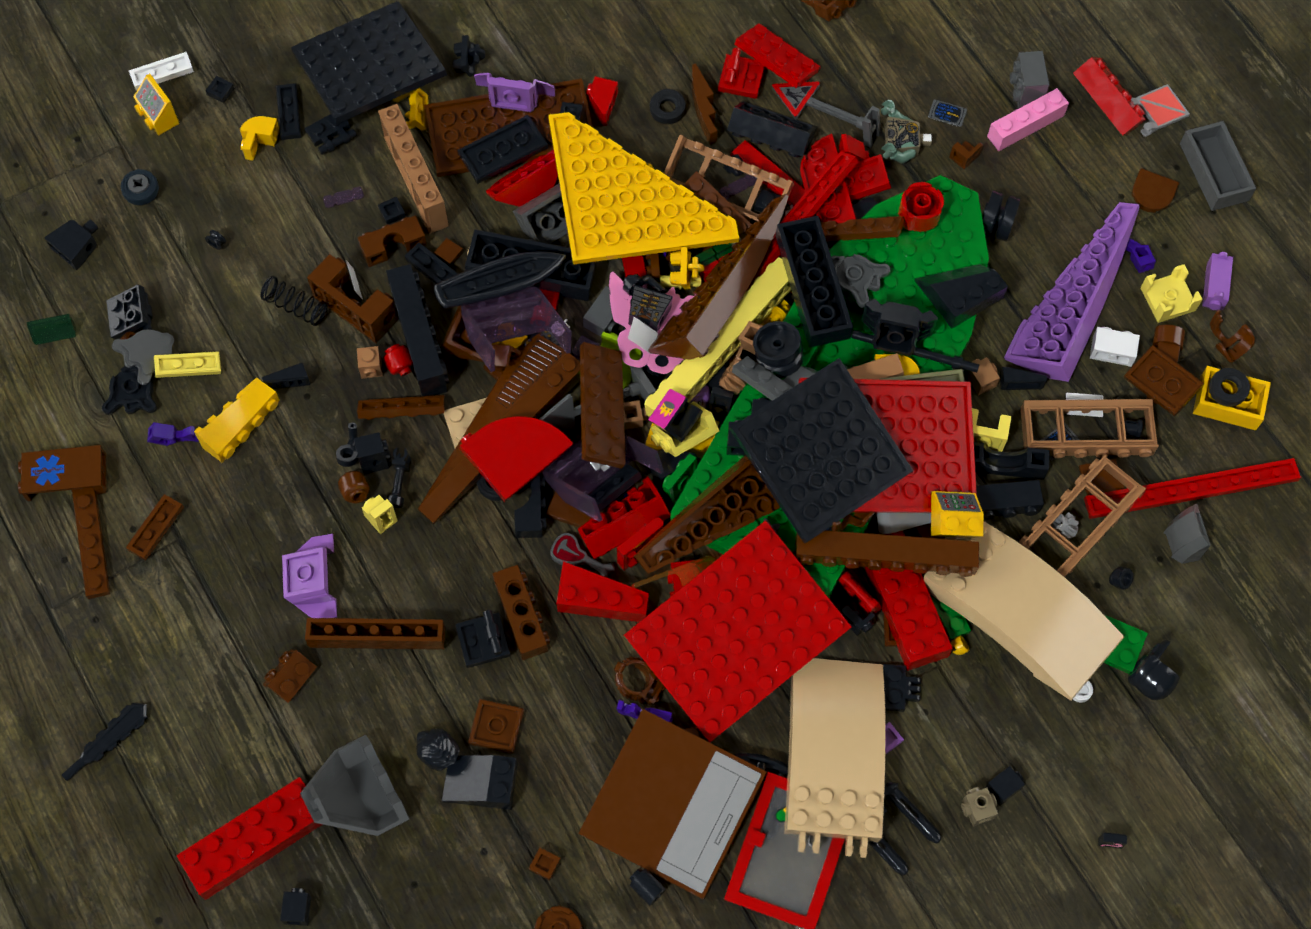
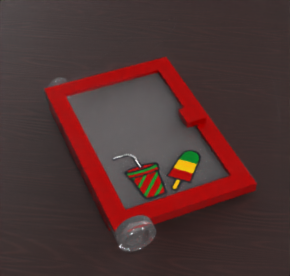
M768 772L724 900L796 926L795 929H815L845 839L820 836L818 854L813 853L812 850L813 836L805 835L806 847L804 852H798L799 834H784L788 779Z

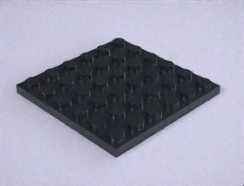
M399 1L291 47L294 56L337 124L447 76L446 69Z
M840 358L729 429L804 544L831 527L833 522H838L913 471Z

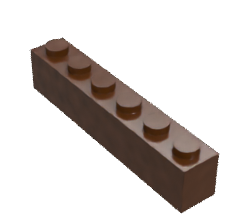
M307 618L305 641L309 648L444 650L445 625L443 620Z

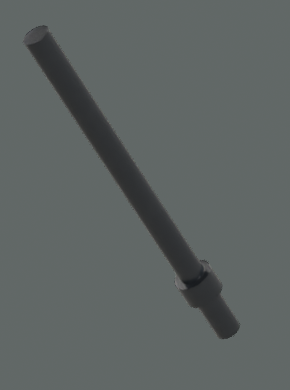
M853 330L851 338L873 344V335ZM918 347L911 354L950 365L953 369L961 368L976 373L980 365L965 361L959 356L951 357Z

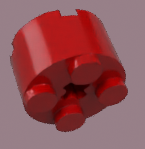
M917 182L911 184L902 194L898 210L899 216H902L905 222L904 228L908 231L918 232L934 229L942 213L944 205L943 195L939 189L936 190L929 183Z

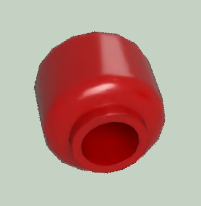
M396 344L385 351L383 361L392 375L400 374L403 377L412 372L413 361L407 346Z

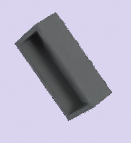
M1224 121L1187 130L1180 142V146L1211 211L1249 201L1256 187Z

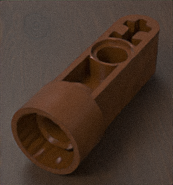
M1159 325L1155 328L1152 345L1178 363L1179 352L1183 350L1185 330L1174 325Z

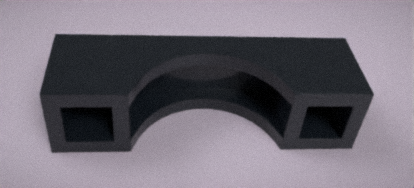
M974 442L975 472L1044 480L1049 470L1050 450L1026 448L1018 452H1000L988 448L982 442Z
M541 473L527 483L532 490L528 502L521 508L514 510L516 538L542 537V530H546V517H542V509H546V497L541 496V489H545V475L541 476Z

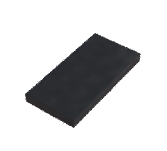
M526 115L458 149L457 152L476 183L479 184L548 149V143L529 115Z

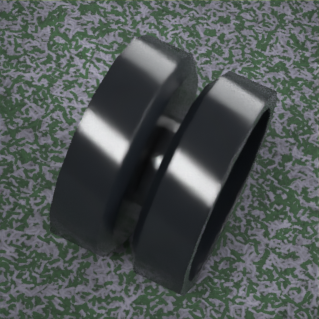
M993 190L989 202H986L982 215L985 236H990L994 225H997L996 239L1007 242L1021 198L1010 195L1007 198L1005 207L1001 206L1004 198L1003 192Z
M781 321L767 323L759 328L754 335L753 346L757 363L778 378L792 375L803 364L804 353L799 331L792 324Z

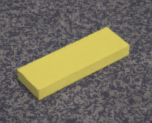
M219 352L154 355L155 378L221 374Z

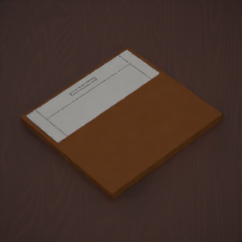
M642 709L578 834L704 900L767 772Z

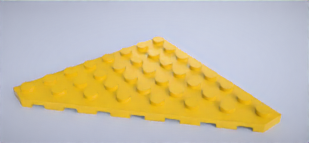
M571 113L548 115L573 265L681 250V247L692 249L739 242L737 224L734 218L729 215L727 217L719 212L717 207L706 200L702 201L681 184L674 183L670 180V177L658 169L654 170L636 155L629 154L622 149V146L610 138L606 139L599 134V131L588 124L581 123Z

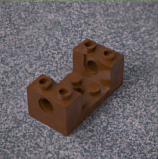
M329 254L307 277L314 298L318 301L323 300L327 302L330 310L374 343H377L398 321L393 297L377 289L362 306L357 300L346 297L345 292L351 286L350 279H348L350 275L346 269L347 265L341 258H335Z

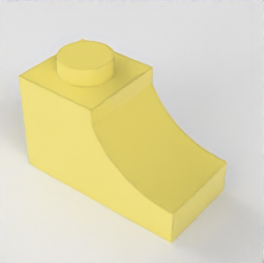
M380 495L368 499L362 507L364 516L380 534L398 521L393 505L388 499L384 500Z

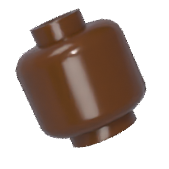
M348 471L338 481L341 495L349 503H361L370 492L365 476L359 471Z

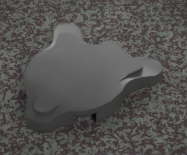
M861 255L831 257L842 292L854 297L857 305L861 308H864L865 303L869 302L867 291H878L880 289V279L890 274V266L888 264H875Z
M147 329L137 332L129 339L114 340L112 349L123 355L124 365L127 368L133 366L138 368L137 381L142 385H147L152 373L155 372L154 355L172 354L174 338L169 333Z

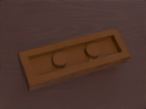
M164 494L128 543L126 549L146 561L181 513L184 506Z

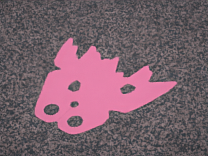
M611 272L609 288L613 320L626 328L619 333L617 339L624 363L637 368L648 365L651 371L661 374L671 372L684 359L666 356L669 363L664 367H660L655 363V359L659 355L648 353L628 339L631 329L628 322L632 296H629L623 290V281L614 272ZM674 287L666 293L673 296L672 306L657 332L658 335L672 316L677 317L682 312L680 307L683 303L688 302L695 296L689 295L681 299L680 295L675 293ZM635 348L640 349L643 356L640 360H633L630 358L629 352Z

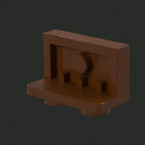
M292 649L285 651L278 660L280 663L275 669L272 668L265 675L264 679L266 681L263 683L264 687L269 688L286 703L290 702L317 668L300 652Z

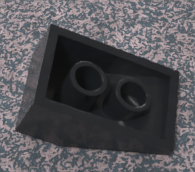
M495 755L457 756L456 763L447 768L442 802L511 810L518 766L516 758Z

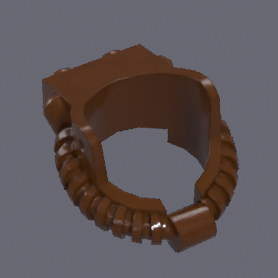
M635 656L623 660L622 663L617 662L614 668L616 672V686L623 697L633 701L638 700L640 704L653 705L658 702L660 698L658 695L660 691L662 692L665 689V686L643 659ZM635 665L634 667L644 674L646 684L641 692L632 691L624 684L622 672L625 667Z

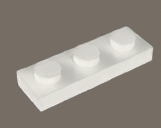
M187 52L129 70L136 91L149 73L159 84L194 72Z

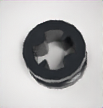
M211 230L209 232L210 236H206L205 240L210 246L220 250L221 244H225L226 239L219 232Z

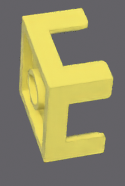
M1185 264L1175 267L1171 275L1154 280L1156 274L1146 276L1141 286V290L1158 323L1194 312L1202 301L1199 292H1195L1194 296H1192L1185 283L1188 275Z
M972 408L974 442H982L988 448L1002 452L1008 440L1011 416L1003 414L1000 416L998 430L976 425L979 410Z

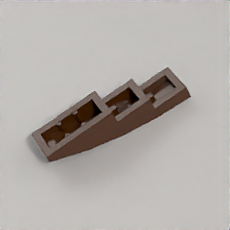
M695 63L692 65V95L700 126L710 145L717 142V129L714 126L716 112L712 107L714 93Z

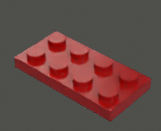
M757 24L736 38L734 44L795 88L817 74L820 66L812 59L806 57L761 24Z

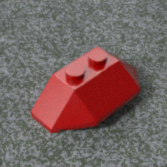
M554 150L548 152L547 155H541L496 181L486 190L487 195L496 201L520 207L554 187L558 177Z

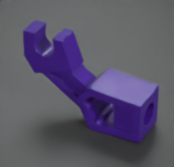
M1129 238L1125 250L1131 253L1130 259L1138 273L1154 269L1156 261L1149 246L1141 245Z
M153 422L148 428L147 442L168 446L180 441L199 442L194 433L195 426L177 431V428L173 425Z
M618 701V713L638 719L642 710L637 704L631 703V705H628L624 701ZM654 708L645 709L672 723L673 715L671 712Z

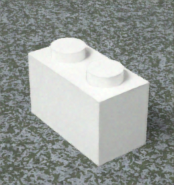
M1097 327L1092 339L1090 359L1132 367L1137 357L1140 335L1129 331L1112 330L1109 327Z

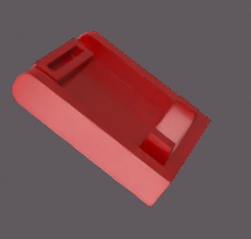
M661 518L653 519L617 547V563L624 571L637 564L634 555L664 528V522Z

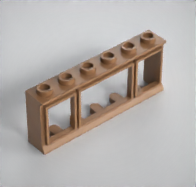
M395 104L379 110L384 139L429 234L448 227L444 200L398 105Z
M679 135L664 171V174L670 177V180L674 183L681 184L682 186L685 184L672 178L681 154L684 148L705 156L699 171L703 178L712 159L756 177L757 181L745 208L729 202L749 222L751 219L759 221L757 219L759 214L751 210L764 181L784 189L782 195L787 194L788 196L795 184L791 180L783 179L774 173L766 172L757 166L742 162L738 158L730 157L697 141L689 140L683 135Z
M1153 399L1024 400L1020 409L1024 449L1050 450L1049 456L1054 458H1063L1065 456H1075L1076 458L1096 456L1102 458L1104 455L1106 457L1118 455L1121 458L1130 455L1149 457L1154 455L1159 447L1157 445ZM1112 410H1115L1118 440H1066L1063 414L1069 411H1082V413L1103 411V413H1110ZM1123 410L1125 413H1131L1133 410H1144L1147 440H1126ZM1031 411H1039L1040 414L1055 411L1058 441H1033Z
M1106 455L1100 460L1096 458L1089 466L1090 471L1086 475L1081 474L1074 484L1076 486L1072 490L1067 489L1060 498L1062 501L1057 506L1053 504L1046 512L1047 517L1043 522L1038 520L1031 530L1033 532L1029 537L1024 535L1018 542L1029 550L1044 532L1049 534L1071 553V556L1057 570L1064 578L1075 569L1082 558L1089 554L1091 548L1103 539L1105 533L1117 524L1120 517L1130 510L1134 502L1141 498L1146 490L1145 487L1138 484L1106 458ZM1103 469L1130 490L1119 504L1115 503L1091 483ZM1086 488L1112 511L1077 548L1050 525Z

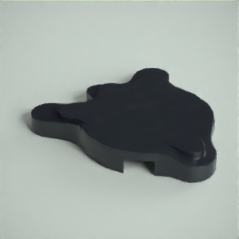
M124 365L121 368V372L115 377L113 375L110 380V395L102 405V411L107 415H111L124 406L125 412L129 415L140 409L147 413H154L157 410V405L152 400V378L147 385H142L137 381L138 368L136 366L127 368Z

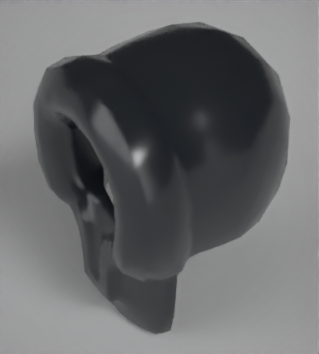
M1168 640L1157 643L1148 655L1139 659L1134 670L1127 677L1131 685L1135 686L1144 696L1151 700H1161L1168 697L1174 691L1180 679L1172 669L1159 660L1170 644Z

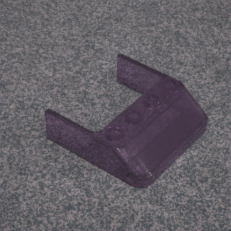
M529 287L505 296L461 306V315L469 341L490 372L495 371V349L491 343L502 342L533 333L551 332L567 354L571 353V330L542 291L536 287Z
M625 435V465L631 461H638L662 474L664 469L658 451ZM581 439L542 472L545 480L564 502L600 522L602 516L596 500L587 494L595 490L621 468L611 467L605 472L600 468L596 471L589 461L582 460Z

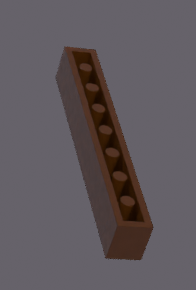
M825 530L805 544L798 533H796L795 557L802 565L819 563L826 567L845 565L847 568L855 569L861 566L868 567L870 570L888 568L894 572L913 570L915 573L922 574L930 571L936 572L938 575L957 573L962 577H970L975 575L979 568V542Z

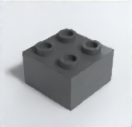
M1043 51L1019 52L1017 60L1013 63V72L1010 73V84L1014 85L1013 100L1017 101L1018 109L1047 93L1049 80Z

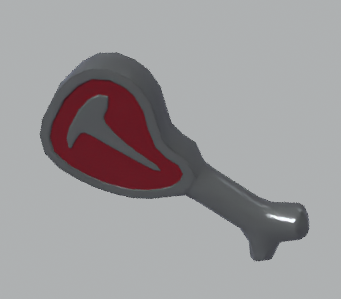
M570 533L559 535L551 547V558L560 565H563V561L575 566L586 564L599 571L601 576L607 578L608 574L615 570L613 563L603 564L589 557L580 548L576 537Z

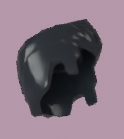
M433 728L417 734V756L428 767L441 771L456 763L460 748L453 737L445 730Z

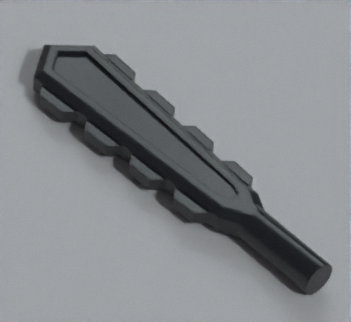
M140 703L126 705L120 711V716L113 718L108 723L106 730H101L93 742L89 741L84 746V751L80 758L61 774L62 777L69 781L85 765L91 764L94 761H100L106 751H112L116 748L117 742L127 739L132 730H138L143 726L147 719V705Z

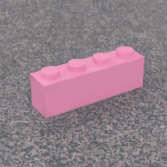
M1055 89L991 123L987 137L996 149L1000 151L1064 117L1069 102L1058 89Z

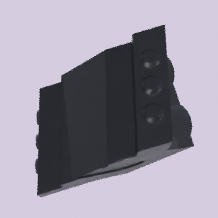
M876 299L865 303L861 321L874 334L872 340L873 349L911 356L916 349L918 341L933 335L938 317L931 310L922 314L914 306L887 302L881 305Z

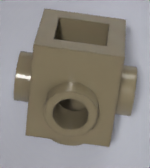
M976 787L966 792L967 795L962 800L961 807L966 817L969 816L972 826L995 819L998 812L996 810L997 801L993 793H989L988 788L980 790L979 787Z

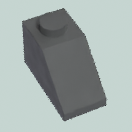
M605 286L583 317L584 328L600 337L602 332L613 333L617 327L611 311V292L607 286Z

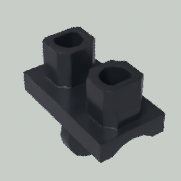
M468 35L462 36V42L454 44V53L457 57L461 56V59L453 61L454 70L457 73L466 72L469 77L474 76L475 64H479V60L485 58V51L480 48L479 44L470 42Z

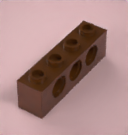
M518 565L492 573L522 660L548 652L547 644L550 643L547 631L541 630L540 624L543 621L539 610L534 611L532 604L536 602L532 591H527L525 584L528 583L525 571L520 572ZM514 588L521 590L517 595H511L509 592ZM520 608L528 610L525 615H518L516 613ZM528 628H533L535 633L525 635L524 631Z

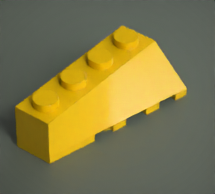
M257 377L237 394L235 402L228 401L223 406L221 414L217 417L212 415L207 420L209 423L203 429L198 427L194 431L202 448L221 463L234 454L236 447L248 439L250 432L262 424L264 417L273 411L280 401L276 391Z

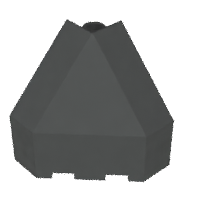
M367 735L334 750L300 793L314 823L379 836L409 820L404 806L395 792Z

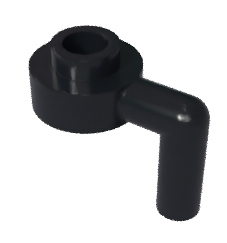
M638 274L629 275L623 282V290L629 296H632L634 285L642 287L648 284L657 292L663 293L665 291V288L649 274L642 277Z
M353 422L348 424L349 441L347 445L340 446L336 451V460L343 467L353 466L358 461L353 439L358 437L357 425Z

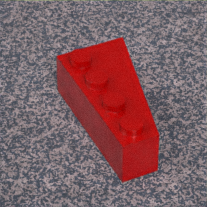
M1091 57L1073 72L1122 136L1128 135L1146 120L1143 116L1145 113L1142 108L1133 103L1130 93L1123 89L1118 78L1109 70L1106 63L1100 57Z
M649 476L642 480L644 484L639 488L633 487L627 491L628 496L620 502L615 500L611 503L607 512H599L578 528L594 559L605 555L608 551L621 545L653 519L661 518L664 522L670 517L669 510Z
M563 561L556 603L557 612L640 622L647 616L649 593Z

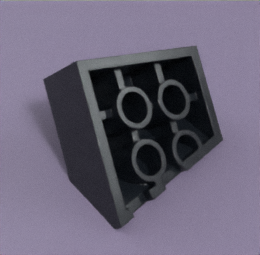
M980 264L919 277L914 280L951 329L1003 299L1008 285L996 270Z

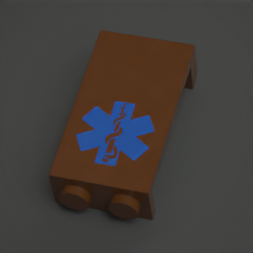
M101 445L21 453V461L18 462V469L21 474V481L18 482V491L27 501H32V494L85 488H94L97 494L106 493V452Z

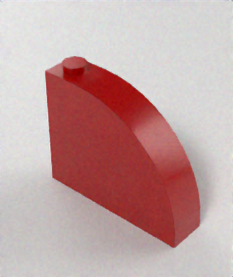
M516 416L491 422L473 435L468 433L460 440L462 444L459 449L501 499L506 502L570 449L573 442L562 431L545 421L531 417Z

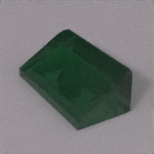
M70 314L27 322V327L35 345L76 337L75 323Z

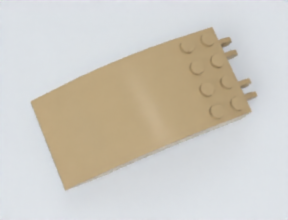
M983 521L982 537H945V539L979 542V568L976 574L970 577H962L957 573L938 575L936 572L927 571L924 575V582L929 594L987 633L1027 667L1035 678L1072 701L1124 639V636L1083 593L1054 568L1023 545Z
M813 658L791 676L789 760L784 834H799L798 852H804L806 847L805 835L813 836L812 850L813 853L818 854L820 836L846 839L845 856H851L853 853V839L860 840L859 854L860 857L866 858L868 841L879 842L882 839L885 785V693L883 665Z

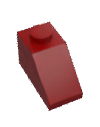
M595 76L593 83H589L587 88L589 104L602 125L607 126L618 95V82Z
M841 134L838 154L840 151L856 156L858 161L869 158L868 150L865 151L863 142L847 134Z

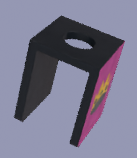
M669 389L648 420L672 438L682 442L703 411L687 402L688 399L685 396Z

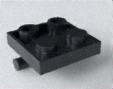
M136 285L106 300L111 338L120 339L126 332H134L142 327L143 330H152V308L149 305L148 294L145 293L143 286Z
M486 610L483 612V617L455 624L467 668L511 656L499 612L492 614V610Z

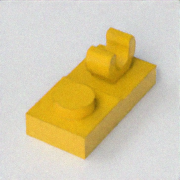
M420 88L410 91V111L405 113V116L410 119V121L406 122L409 129L417 127L424 131L428 129L424 107L425 104H428V94Z

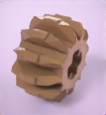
M736 358L730 363L719 382L720 387L734 392V395L739 394L744 386L747 385L744 380L732 373L733 366L741 361V358Z

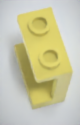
M696 402L690 404L700 408L703 412L682 442L672 438L655 425L651 427L653 432L651 438L657 447L661 446L664 452H669L674 457H677L719 432L712 413Z

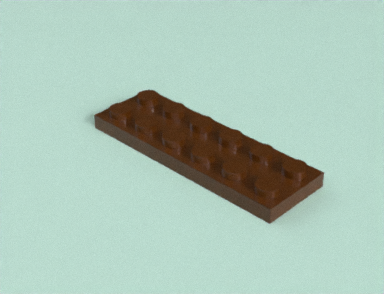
M583 342L580 345L582 460L623 468L625 466L622 351Z

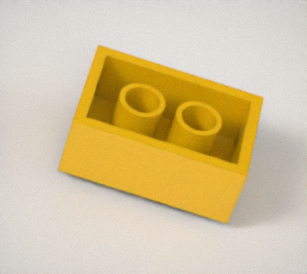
M1207 366L1200 376V381L1204 383V386L1197 392L1193 414L1257 430L1264 420L1271 382L1246 376L1250 384L1248 396L1241 404L1227 407L1217 403L1209 392L1211 378L1221 369ZM1229 380L1222 382L1221 387L1225 393L1234 394L1237 392V386L1234 382Z

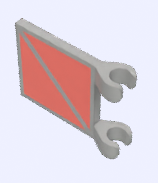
M1168 84L1131 99L1135 105H1139L1150 121L1143 125L1144 129L1140 131L1144 137L1190 115Z

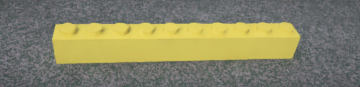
M778 257L773 263H769L765 272L754 280L750 289L745 292L719 331V337L708 347V353L702 358L685 359L681 364L676 365L672 374L660 383L657 391L647 397L644 404L647 416L650 417L669 389L685 396L688 399L687 402L690 403L741 346L738 337L748 322L751 321L757 325L761 324L772 312V309L791 291L781 258Z

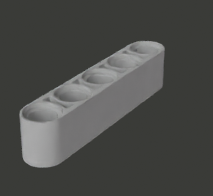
M877 513L878 532L891 534L931 523V513Z

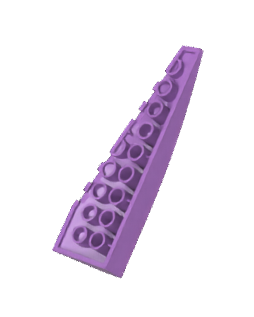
M1118 203L1105 219V225L1100 230L1097 229L1093 234L1094 238L1088 245L1085 244L1079 257L1074 258L1057 278L1053 289L1048 290L1044 294V300L1040 305L1035 306L1031 310V316L1027 320L1024 319L1004 356L1005 360L1037 374L1046 375L1049 379L1069 382L1117 274L1140 208L1139 204Z

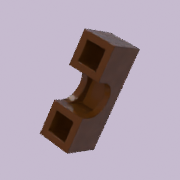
M416 216L406 217L400 222L385 225L381 229L366 232L362 236L357 237L368 267L388 260L386 248L391 243H401L406 248L407 253L419 242L423 246H427L425 235Z

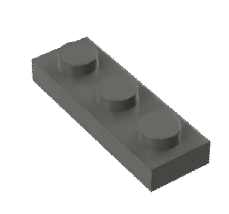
M748 356L736 363L732 368V373L772 401L793 388Z

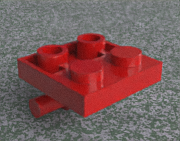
M733 48L731 55L726 54L718 91L757 99L765 66L755 59L739 57L741 50Z

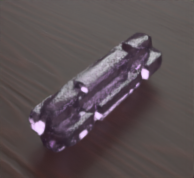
M747 174L745 178L742 177L728 184L729 187L721 188L719 193L725 199L731 197V194L736 195L747 189V186L755 185L757 179Z
M355 187L352 191L348 189L334 193V196H324L323 201L326 208L334 207V204L341 205L351 202L355 198L356 200L362 199L364 194L361 187Z

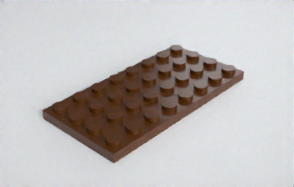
M576 79L552 83L551 85L555 88V96L539 94L537 106L534 107L532 112L492 107L489 94L425 104L437 177L469 172L459 157L457 150L526 115H529L548 143V149L520 163L530 162L541 155H547L548 152L554 150L548 115L560 113L562 102L582 105L583 110L580 122L586 123L593 128L583 80Z

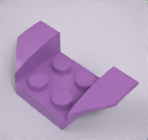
M490 73L474 75L476 85L488 87L489 100L492 107L532 112L534 107L537 106L539 94L555 96L554 86L543 81L534 79L532 84L523 80L515 81L502 77L494 78Z
M334 534L312 537L296 552L282 556L284 598L311 618H337L336 598L328 592L327 554L334 553Z

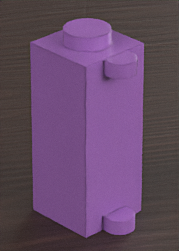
M1226 252L1212 253L1207 262L1202 306L1208 307L1211 310H1223L1229 301L1233 257L1228 256Z

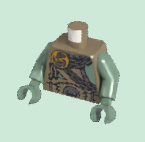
M886 100L882 103L885 107L881 109V114H888L889 116L885 124V145L881 148L885 151L883 154L885 160H895L903 164L918 156L920 146H931V134H920L919 122L913 121L895 109V104L892 100Z

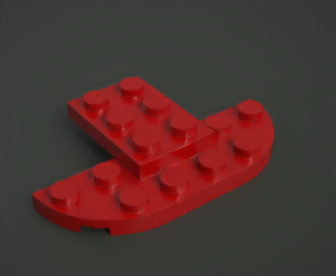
M829 134L815 142L807 156L804 155L802 158L800 172L805 193L838 155L833 134ZM882 155L858 161L813 216H819L820 222L835 221L836 223H844L850 219L856 220L851 201L891 188Z

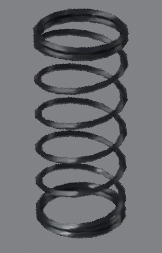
M271 276L265 281L260 292L261 300L267 303L275 302L277 308L284 307L287 313L294 311L295 317L303 316L305 322H310L313 326H317L322 322L328 309L327 302L320 301L314 308L310 321L305 319V314L312 307L314 296L307 300L303 314L298 316L295 310L302 303L305 291L299 293L294 309L288 311L286 305L295 293V286L288 290L284 305L278 306L276 300L283 293L286 282L283 281L278 286V279L275 276ZM272 279H275L271 292L268 296H266L270 282L272 281ZM284 283L282 291L277 296L280 286ZM292 288H294V289H293V292H292V295L290 296V298H289L288 301L286 302L287 297H288L290 291L292 290ZM275 293V298H274V300H273V301H268V300L273 296V294ZM303 293V296H302V298H301V301H300L299 304L296 306L297 301H298L300 295ZM313 298L309 308L306 310L309 301ZM322 309H323V312H322L320 318L314 323V320L319 316V314L321 313V311H322Z

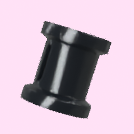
M1124 419L1126 435L1140 438L1143 421Z

